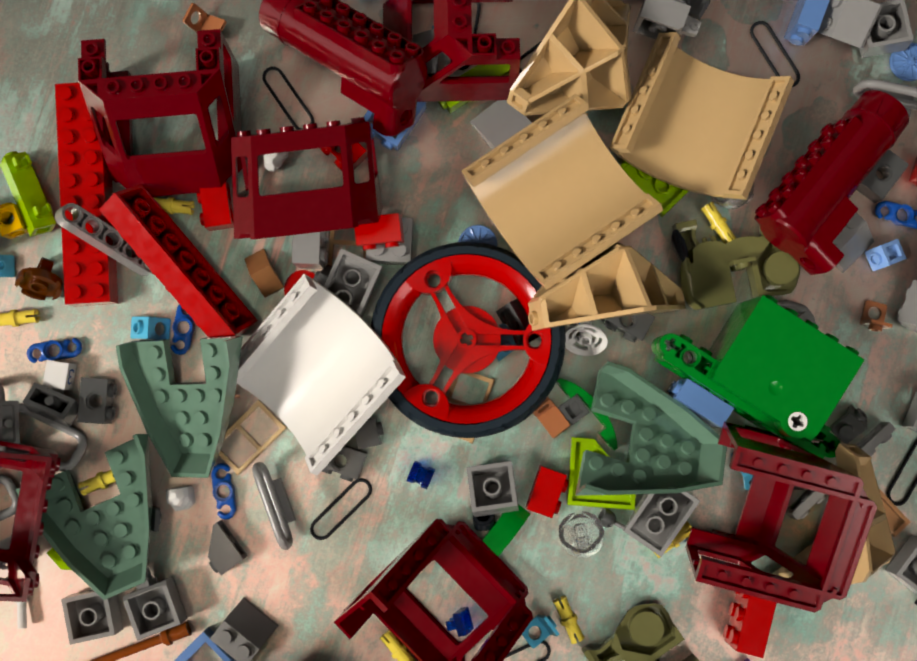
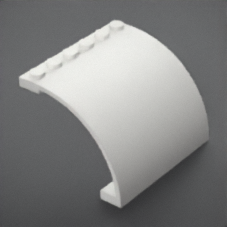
M303 274L242 346L237 384L262 401L284 422L303 448L310 473L318 476L363 424L371 418L372 414L381 404L387 400L390 394L402 383L406 376L388 346L365 320L326 287Z

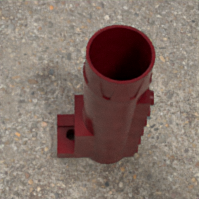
M339 0L262 1L259 10V22L263 30L283 44L296 49L342 77L341 93L374 113V130L385 136H395L414 124L417 98L427 78V65L423 59L424 50L418 44L409 41L399 33L388 29L383 24L374 21L364 13H360Z
M878 90L864 92L854 105L845 112L842 119L834 124L829 123L821 129L819 138L808 145L806 154L795 161L793 170L787 172L782 177L780 186L773 189L768 195L769 199L767 202L756 209L754 219L759 223L765 238L781 251L788 253L809 275L831 271L844 257V254L832 242L858 211V208L849 198L884 154L893 147L903 130L907 127L909 115L905 107L896 98Z

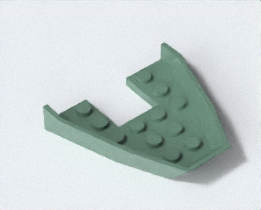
M243 336L205 337L200 339L206 382L192 383L175 382L169 339L135 340L116 345L119 369L145 430L171 477H209L222 448L234 405Z
M607 361L597 374L591 411L633 424L627 462L585 450L582 456L575 496L681 493L723 485L727 446L718 444L720 435L689 408L630 368Z
M148 434L133 435L134 439L105 452L120 495L84 510L69 470L54 475L51 488L46 491L45 499H48V507L46 513H42L41 522H44L43 536L66 565L103 600L146 581L152 519ZM20 488L16 489L18 496Z

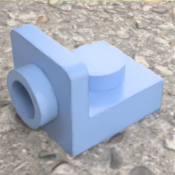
M899 239L865 251L872 271L907 259Z

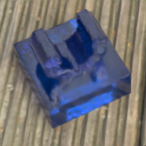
M468 607L460 608L452 614L453 617L450 618V621L445 622L448 631L457 630L458 637L466 636L474 629Z

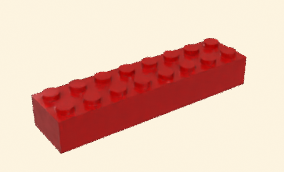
M142 184L114 192L99 209L106 220L113 225L120 236L135 251L136 255L149 267L152 274L160 280L166 290L178 301L181 308L190 315L195 324L208 337L242 336L258 321Z

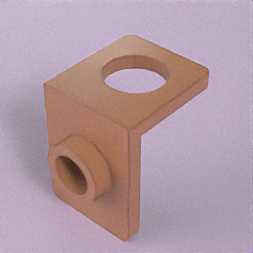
M191 3L182 20L184 24L196 33L201 30L221 29L223 31L227 23L224 19L208 15L195 3ZM197 11L199 20L196 24H193L191 22V15Z
M866 300L860 325L868 326V330L882 332L883 329L892 328L893 324L884 322L887 305ZM871 307H876L880 311V316L876 320L871 319L868 315Z
M549 397L533 412L552 438H556L570 427V423Z

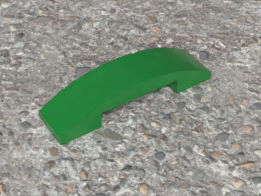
M557 379V385L568 398H572L577 394L591 411L593 397L588 392L568 380ZM591 411L604 426L597 433L610 449L615 451L618 448V444L608 416Z
M519 504V511L502 513L492 529L482 539L498 557L530 516V513Z

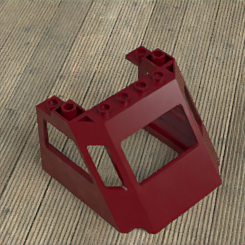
M387 0L383 4V25L412 42V4L434 3V39L422 48L424 50L423 59L427 63L443 52L452 62L432 77L427 75L425 85L417 98V102L508 99L510 89L519 76L520 38H496V33L472 34L471 3L513 2V0ZM464 65H510L509 76L448 77Z
M221 29L197 31L198 48H195L196 70L134 76H131L129 71L110 72L109 63L106 62V40L81 41V58H78V81L111 179L114 182L121 183L126 189L142 184L151 196L154 197L200 193L199 188L222 187L225 181L232 175L231 137L237 136V132L242 131L239 65ZM215 99L217 100L218 140L215 137L208 109ZM197 115L206 149L133 155L132 119ZM237 157L238 173L242 170L241 157Z
M365 117L351 118V123L341 125L340 120L326 122V127H317V123L304 124L303 129L294 130V126L280 127V132L271 133L270 128L256 130L257 134H251V130L238 131L237 136L231 137L234 239L250 238L255 240L355 228L362 224L379 222L383 206L371 122L365 121ZM365 142L367 145L370 179L367 182L356 183L352 145ZM339 146L341 148L343 186L260 195L259 155ZM237 157H241L245 190L241 193L238 192Z
M724 421L718 444L735 448L729 465L730 468L752 474L753 478L734 535L714 529L710 532L691 527L685 548L695 581L814 613L821 610L823 603L832 598L837 600L846 598L877 510L875 502L868 498L863 489L864 483L862 479L768 430L748 425L744 427ZM794 486L830 495L806 565L775 545ZM767 556L791 571L793 576L785 578L763 572L752 565V562Z
M0 440V446L30 451L29 453L0 451V467L23 472L10 546L8 549L0 548V561L8 564L7 577H0V585L8 586L12 594H0V601L27 602V596L33 595L34 588H37L39 585L40 576L35 570L33 563L34 558L37 559L39 556L40 545L37 544L38 536H42L44 522H41L42 513H46L48 507V499H45L46 491L51 488L52 477L54 478L55 471H59L61 459L54 450Z
M435 519L351 601L334 623L351 639L374 613L419 661H465V654L487 633L493 630L471 661H503L532 621L533 615L525 602V598L528 595V587L465 522L458 521L455 525L446 524L442 519ZM433 560L488 615L462 642H458L406 589Z

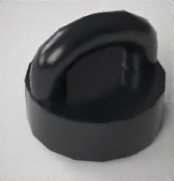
M495 514L474 517L473 515V524L477 531H488L496 523Z

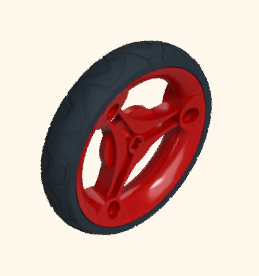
M457 242L432 248L405 264L391 278L381 293L370 327L388 346L406 376L402 383L388 397L396 408L417 425L429 431L457 438H479L494 435L516 426L528 418L546 400L559 377L563 365L566 342L565 326L532 331V326L529 324L526 330L502 329L498 327L493 317L483 309L474 306H462L449 288L455 276H480L501 284L520 301L527 316L529 314L528 303L542 285L528 271L516 254L490 244ZM434 275L439 276L441 279L440 284L435 287L430 286V277ZM443 290L447 291L455 306L454 309L447 313L436 295ZM421 294L433 297L441 316L433 335L434 349L440 362L429 384H420L415 379L406 362L403 350L405 321L411 307ZM464 334L473 336V340H470L472 342L471 345L462 344L461 339H464L462 337ZM501 335H524L523 346L501 345ZM531 335L540 336L541 344L538 347H532L528 343V338ZM524 350L528 355L529 360L524 372L518 381L502 395L478 404H456L450 402L447 392L461 373H475L485 369L494 361L498 352ZM445 366H447L454 372L442 390L434 384ZM430 391H434L438 395V401L435 404L427 401L426 396Z

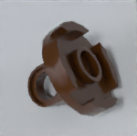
M44 257L41 258L37 268L29 267L19 271L15 281V286L22 288L21 293L37 300H45L46 297H53L52 300L57 299L61 296L64 284L61 278L51 272L54 261Z

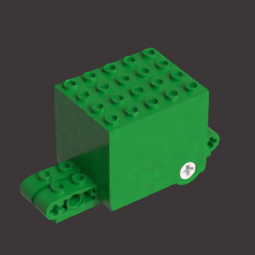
M762 295L738 303L709 350L704 347L697 348L692 344L693 340L683 334L680 336L673 333L665 334L655 338L651 344L652 352L656 355L654 361L682 379L688 378L732 406L735 413L753 423L757 428L768 430L821 458L836 457L835 450L841 442L835 435L830 433L831 428L826 426L825 423L863 364L864 359L858 356L859 352L854 348L844 347L839 344V339L835 336L820 332L818 330L819 327L815 323L798 318L799 314L796 311L787 307L784 309L778 305V300L770 295ZM684 353L688 356L687 363L683 359Z

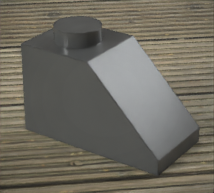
M220 520L213 525L208 558L210 559L209 564L213 571L223 575L246 558L247 554L224 522Z

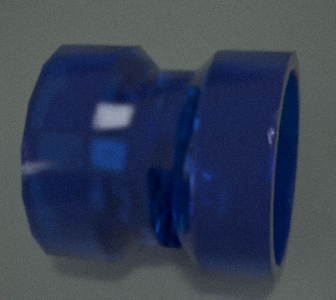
M414 461L406 481L412 484L416 482L421 488L427 490L435 469L432 467H422L420 462Z

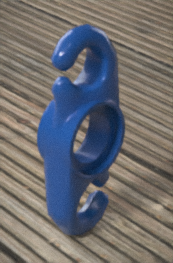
M882 201L876 205L875 214L878 218L881 219L883 217L880 210L885 206L889 210V214L884 216L885 220H891L898 226L917 229L915 218L917 210H913L909 205L891 201ZM899 209L906 211L907 219L905 221L898 219L897 212Z
M179 304L172 326L174 332L172 342L176 343L181 340L185 343L183 349H178L173 344L170 348L175 354L183 355L191 347L195 324L190 315L183 312ZM183 321L188 322L190 326L189 331L185 334L180 333L178 330L179 324Z
M73 338L72 342L76 344L77 348L74 352H70L68 350V345L71 342L69 339L64 341L50 340L32 344L27 349L26 354L29 361L36 363L37 359L33 357L32 353L35 349H39L41 351V356L38 358L40 362L45 360L58 361L78 356L82 351V343L77 338ZM53 344H57L60 348L59 354L55 357L49 353V348Z
M220 463L214 466L211 478L213 496L217 501L216 508L221 509L223 505H229L231 508L228 514H224L222 511L217 513L221 519L226 520L232 518L236 512L235 488L231 483L230 473H227L224 478L218 477L217 472L219 469H224L227 472L230 471V467L227 464ZM221 485L228 486L230 494L226 498L218 494V488Z

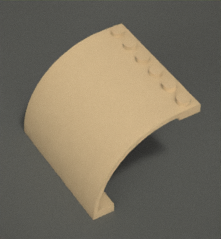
M677 32L659 33L609 149L638 170L675 187L708 196L747 200L795 82L791 76H771L770 79L751 78L722 71L693 58L678 48L681 36Z
M576 94L461 171L497 230L528 271L546 290L663 211L661 203L650 194L643 192L612 156L586 114L590 110L587 102Z

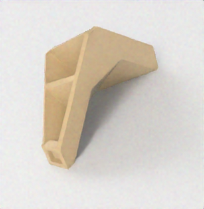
M569 0L511 87L507 103L524 116L546 114L574 94L586 101L590 110L623 108L632 98L627 60L630 4L624 3L622 0Z
M616 242L546 290L541 286L528 303V321L532 326V331L623 316L674 312L686 309L682 287L678 286L633 247Z
M839 443L835 450L837 466L860 477L864 483L863 489L877 506L851 582L852 585L866 582L872 574L890 562L896 551L871 462L872 457L856 444ZM813 543L793 558L806 565ZM783 566L772 573L785 578L793 576V573Z

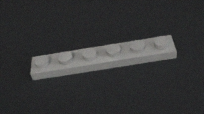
M880 422L856 445L872 456L876 452L875 448L880 443L887 442L892 437L891 433L896 428L890 422ZM808 489L787 508L786 514L795 520L803 519L810 513L809 509L815 503H821L827 495Z

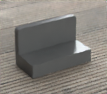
M518 299L509 302L496 311L502 323L510 330H526V327L529 325L528 316ZM535 334L531 335L528 338V343H530L531 341L535 340L540 336ZM513 335L516 346H523L524 335Z

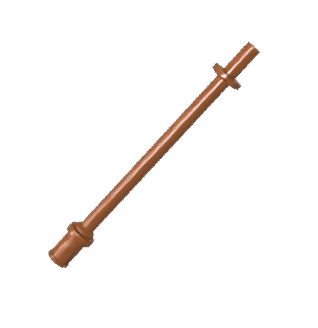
M184 622L160 632V635L90 661H116L162 643L167 646L172 645L173 641L192 635L190 624Z

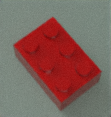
M734 591L736 593L735 599L729 606V624L725 625L723 631L724 641L737 652L763 658L777 603Z

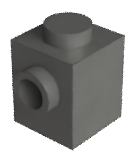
M377 418L368 419L355 434L358 450L382 444L380 435H384L382 423L377 422Z

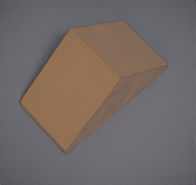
M265 249L244 259L251 278L265 298L284 288Z

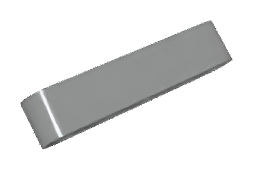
M74 203L66 204L56 211L55 220L64 229L141 276L152 274L146 268L143 260L136 255L131 246L120 236L119 232L106 222ZM65 210L72 213V221L66 218ZM86 223L92 226L93 233H89L86 230ZM106 236L112 239V246L106 242ZM126 248L131 250L132 258L126 255Z

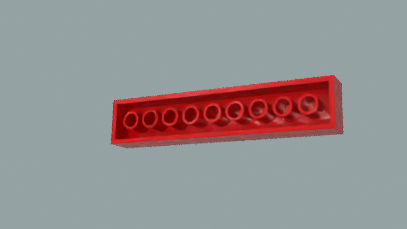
M79 82L55 84L60 208L69 203L77 204L113 227L99 210L113 195V183ZM65 210L66 218L72 221V213ZM86 223V230L89 233H93L92 226ZM61 227L65 305L81 307L118 304L116 260ZM106 236V242L112 246V239Z

